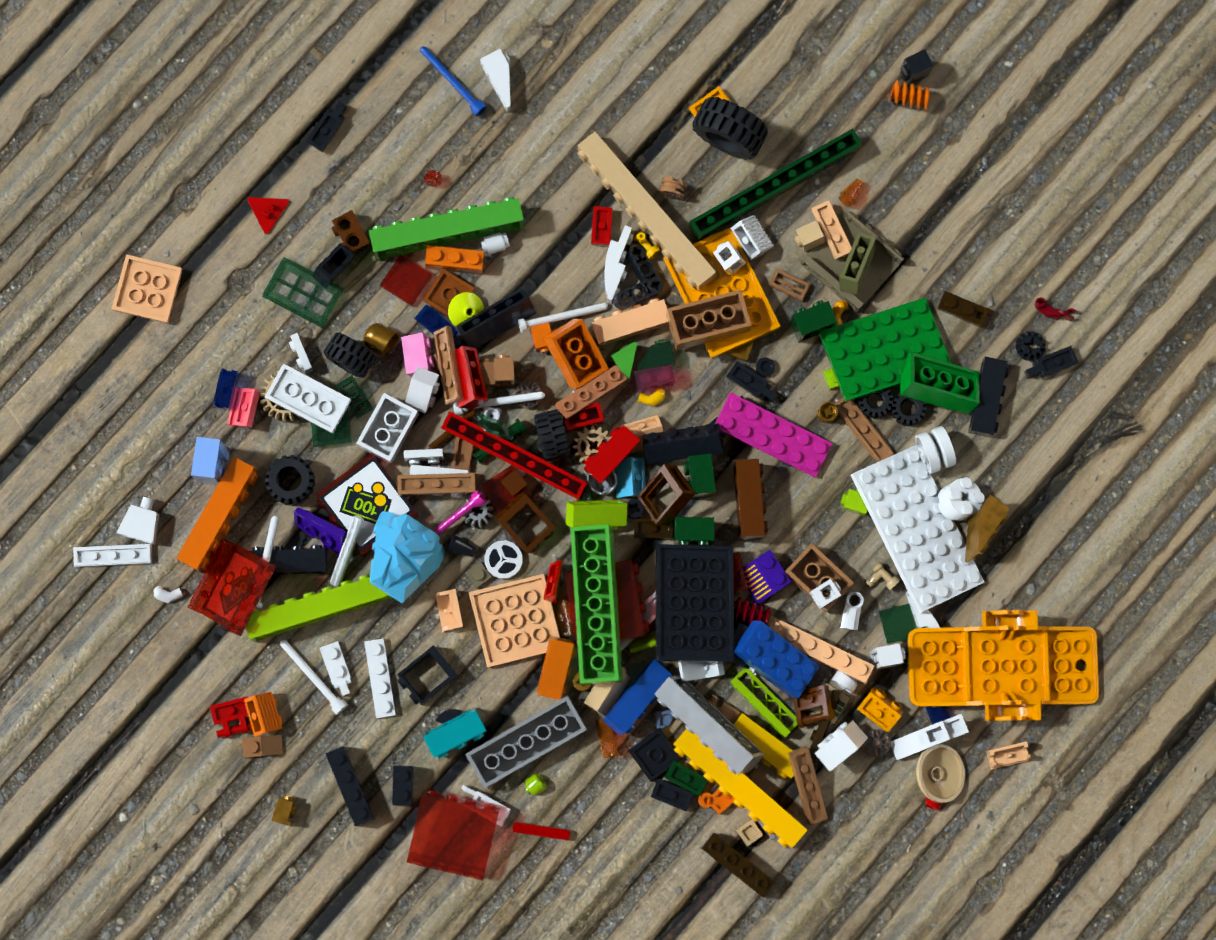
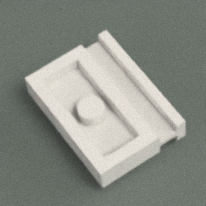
M442 449L404 450V460L409 462V465L421 464L420 461H428V464L440 463V460H444V454Z

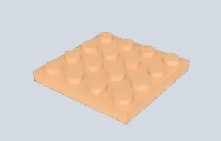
M544 574L469 592L487 668L545 654L550 635L560 637L551 602L544 600L546 587Z

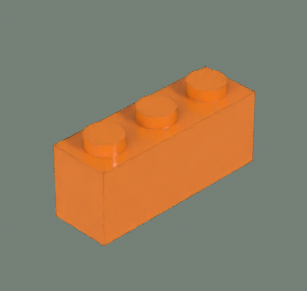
M427 245L425 266L426 269H445L446 271L483 275L485 255L484 251Z
M550 635L537 687L538 695L561 700V696L565 695L567 690L565 679L566 676H570L572 665H569L570 659L574 658L576 653L573 640Z

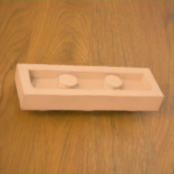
M830 201L813 207L811 210L834 259L837 260L848 255L852 247Z

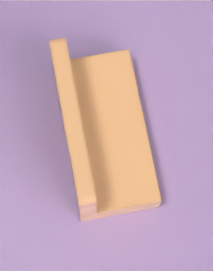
M658 415L624 424L626 428L640 439V443L631 453L644 450L643 438L645 434L663 432Z

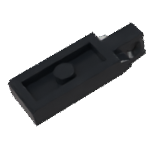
M339 102L334 110L330 108L326 111L306 142L323 153L345 119L343 114L347 109L346 105Z
M1068 346L1036 359L1032 362L1033 367L1026 369L1024 373L1026 378L1037 375L1039 379L1074 366L1079 362L1072 346Z
M738 361L726 376L727 379L761 401L765 398L773 403L777 397V394L770 390L772 386L768 384V381Z

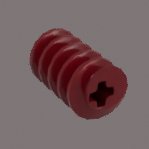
M741 597L734 601L736 622L741 617L742 624L749 620V625L752 621H762L767 625L771 613L769 607L765 611H763V605L756 609L755 602L749 606V600H745L742 604Z

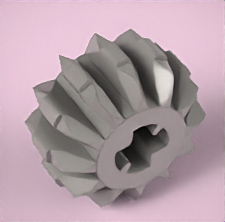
M487 500V503L480 507L481 512L483 511L482 514L475 516V513L472 512L473 509L466 513L463 517H469L465 520V523L468 524L472 520L471 527L473 528L476 522H478L479 528L483 527L482 521L488 525L489 520L486 517L493 518V514L488 512L494 510L493 506L487 507L490 504V500Z

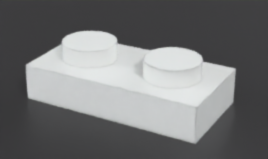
M295 333L290 336L292 341L289 344L293 353L297 352L299 359L296 361L300 370L304 369L307 374L312 372L313 369L299 335Z

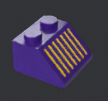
M768 550L736 572L757 605L791 583V580L771 550Z

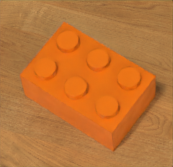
M572 319L543 338L570 388H580L609 369L583 319Z

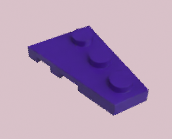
M298 507L294 511V524L311 538L317 537L321 540L323 547L328 551L331 548L338 554V558L346 537V531L332 525L325 519L313 515L310 511Z

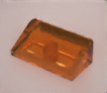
M571 596L558 598L556 603H551L560 638L577 635L573 598Z
M604 718L596 720L595 725L603 757L617 756L618 750L613 729L602 721Z

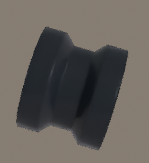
M631 499L627 502V517L633 520L640 518L644 511L641 501Z

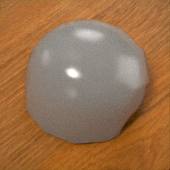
M613 471L600 485L588 474L587 484L593 492L600 495H608L617 486V475Z

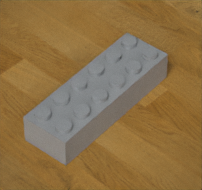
M680 675L668 677L654 695L658 697L657 701L662 706L668 707L672 711L673 717L677 720H682L689 732L695 733L700 737L699 741L704 746L710 747L714 751L713 754L721 761L724 760L732 773L739 775L750 772L765 755L688 681H682Z
M566 696L465 755L484 789L577 737L587 731L570 699Z

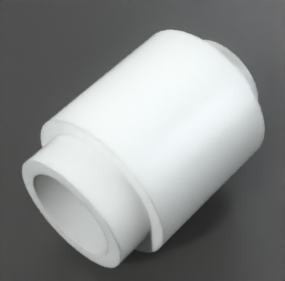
M506 232L483 237L484 241H481L484 253L488 252V255L504 251L507 247H510Z

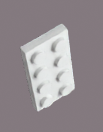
M285 364L280 368L265 395L266 399L332 434L351 402L350 398Z

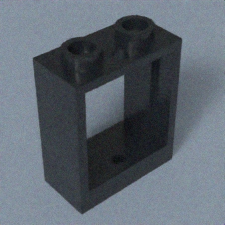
M433 645L397 674L399 677L397 682L403 689L408 688L412 694L409 697L415 704L420 703L424 705L454 681L458 675ZM432 655L448 675V678L422 698L405 676Z

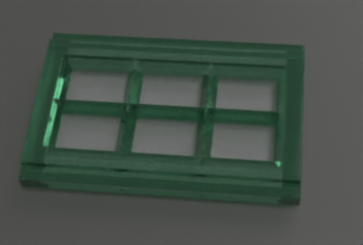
M283 257L265 288L262 297L323 328L344 288L332 283L326 289L312 277L314 272Z

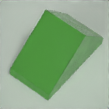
M633 342L611 355L614 365H617L627 377L626 382H629L638 342Z

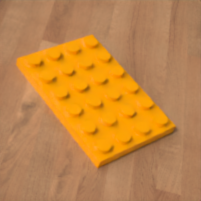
M732 227L693 244L716 271V277L699 291L695 287L691 288L688 285L686 276L676 271L673 266L675 264L671 259L667 260L663 257L684 304L740 289L742 291L752 325L751 330L746 333L703 343L711 359L774 332L781 327L741 244L731 230ZM727 241L734 245L746 262L732 274L723 268L713 253L720 244Z

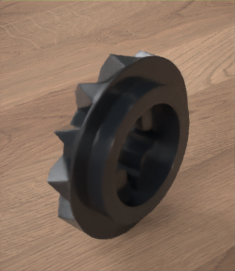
M1026 331L1021 334L1015 345L1017 354L1026 361H1035L1041 358L1046 350L1045 340L1041 334L1035 331ZM1032 340L1033 345H1036L1037 348H1033L1030 352L1029 347L1023 344H1029Z

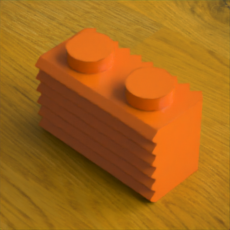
M272 691L244 699L255 737L282 729V718L278 715L277 701Z

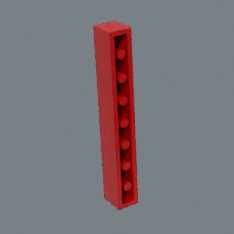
M451 411L448 412L440 427L576 499H579L587 482Z

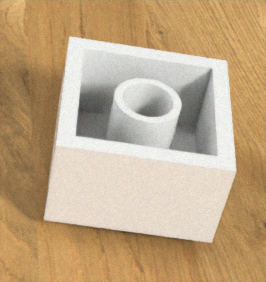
M853 720L849 724L844 722L836 731L830 733L817 745L819 749L815 754L826 768L831 771L859 749L868 737Z

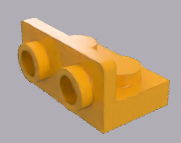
M875 687L871 689L870 693L857 708V710L887 733L904 712L900 703L895 700L892 701L882 689Z

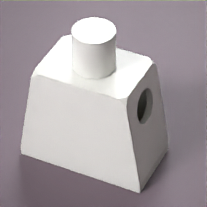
M143 497L140 507L131 505L117 533L155 545L159 514L151 511L154 500Z

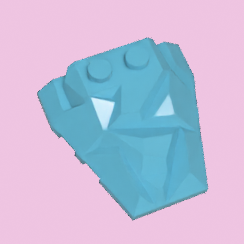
M382 511L374 526L373 533L376 534V539L372 545V550H375L374 559L371 560L370 583L400 603H403L440 567L445 550L443 545L439 543L440 537L438 534L408 514L398 516L393 512Z

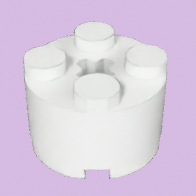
M967 477L957 479L948 484L938 494L939 509L949 520H965L977 513L984 501V495L979 487Z

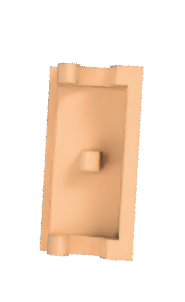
M456 589L435 594L442 632L464 628Z
M1027 741L986 751L990 769L993 770L1029 761L1031 756L1027 751Z

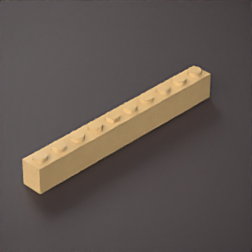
M596 132L577 145V154L583 162L587 161L589 163L592 173L595 176L599 175L604 187L607 190L611 189L613 191L616 201L626 206L625 210L628 215L638 220L637 224L640 229L650 234L649 238L652 243L662 248L661 252L664 257L674 262V268L679 274L683 273L686 276V282L691 288L695 287L699 291L716 277V271Z

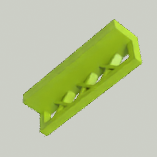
M744 667L729 682L783 738L798 725L796 716L747 667ZM745 672L751 677V686H745L739 680ZM754 688H762L765 691V700H759L754 695ZM767 694H768L773 700H767ZM767 702H776L779 713H772L767 708ZM781 716H789L794 723L787 729L781 723Z

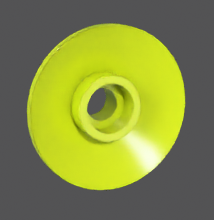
M470 292L460 293L449 304V319L456 327V325L484 310V305L477 295ZM470 308L471 314L467 315V310Z

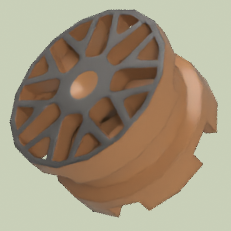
M669 176L662 177L661 183L663 185L660 187L659 193L671 199H684V190L687 189L688 183Z
M525 381L517 386L515 395L542 391L537 383ZM542 399L518 402L517 404L525 409H533L540 404Z
M872 730L866 734L868 739L862 744V747L868 755L880 757L889 751L891 740L886 732Z

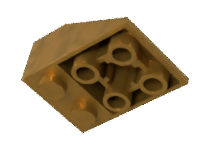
M992 495L982 502V506L977 513L968 520L965 552L966 563L972 558L976 560L980 554L984 553L988 547V541L995 537L999 525H1002L1008 518L1006 513L1010 508Z

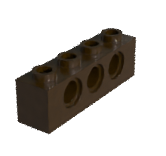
M712 833L702 845L701 849L761 897L764 898L774 885V880L716 834Z

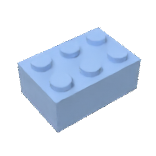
M197 437L191 476L199 483L218 485L226 471L224 469L225 462L229 461L230 451H227V447L221 440Z

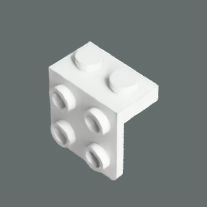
M678 662L682 681L725 675L723 663Z

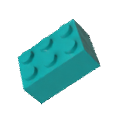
M474 707L423 733V738L433 758L438 757V759L447 756L452 748L455 747L458 750L467 745L466 741L472 738L474 741L482 738L486 729Z

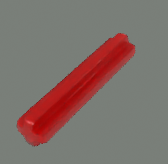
M514 822L513 832L567 841L570 839L571 832L565 829Z

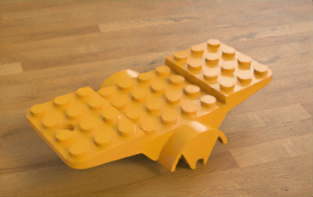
M1037 610L982 611V626L913 629L908 634L910 701L915 706L985 705V721L1041 720V705L1093 704L1099 697L1096 632L1091 627L1038 626ZM1079 660L1086 663V668L1083 671H1079L1076 667V663Z

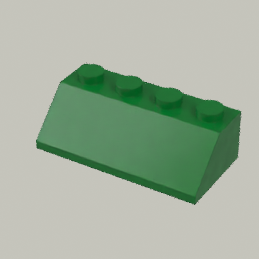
M911 352L900 379V395L969 414L980 404L979 371Z

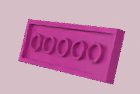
M729 393L715 424L719 423L722 432L816 478L832 445L831 442L733 393Z

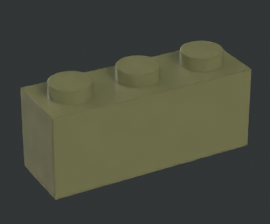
M858 232L839 277L841 291L855 295L859 294L876 252V237Z

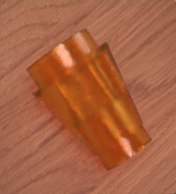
M855 179L840 192V202L847 207L855 205L864 187V183L860 179Z

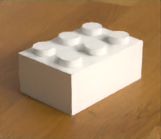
M384 393L356 443L357 446L392 464L419 415L418 411Z

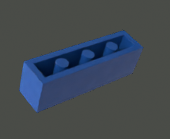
M656 660L649 662L602 721L619 736L625 733L629 734L635 727L633 723L636 719H641L647 712L645 708L648 704L652 705L658 697L654 695L655 692L672 674Z

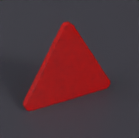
M249 197L247 199L266 235L269 234L289 204L288 199Z

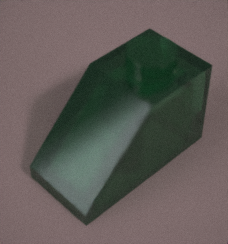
M665 339L655 341V344L651 345L637 366V374L675 366L671 341L666 342Z

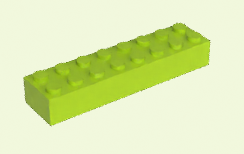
M370 574L359 577V581L356 582L351 580L344 581L337 588H333V586L325 587L318 594L309 592L304 594L302 599L290 598L285 600L283 605L275 603L266 606V610L263 611L256 609L246 625L249 639L256 642L393 599V597L371 584Z

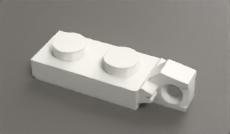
M339 642L321 647L320 651L334 688L339 687L342 696L351 694L347 685L352 683L351 676Z

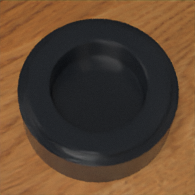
M767 357L761 358L756 364V372L762 377L771 376L775 370V363Z

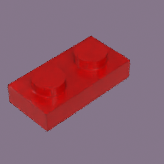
M594 206L591 245H610L611 207Z

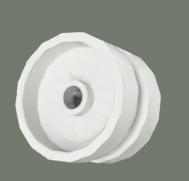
M944 427L933 428L931 436L927 432L915 436L919 455L923 463L926 464L929 474L940 471L941 465L945 468L956 465L955 452Z

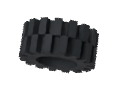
M890 389L874 393L880 395L883 401L882 405L878 408H873L869 405L868 398L870 395L859 398L857 404H859V408L864 415L866 414L868 418L873 417V419H877L890 411L893 404V395H891Z
M899 393L893 400L891 408L892 417L896 419L897 423H902L901 425L903 426L915 425L925 416L927 410L926 402L901 396ZM906 401L913 402L916 407L915 413L912 415L904 414L901 409L902 404Z

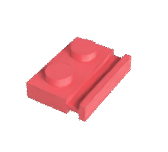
M236 387L228 425L252 428L260 395L259 390Z

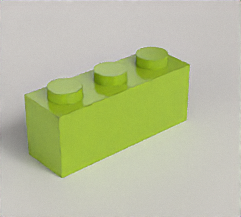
M622 500L569 501L566 504V525L570 527L609 524L613 529H620V526H627L628 503Z

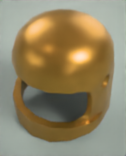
M374 323L366 330L363 341L368 348L384 357L395 347L400 336L398 332L380 323Z

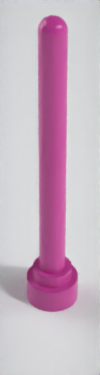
M479 490L475 491L467 504L432 531L440 535L471 509L478 506L481 507L487 503L485 496Z

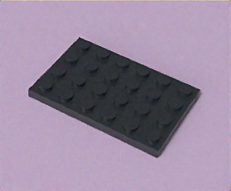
M656 544V661L734 662L733 546Z

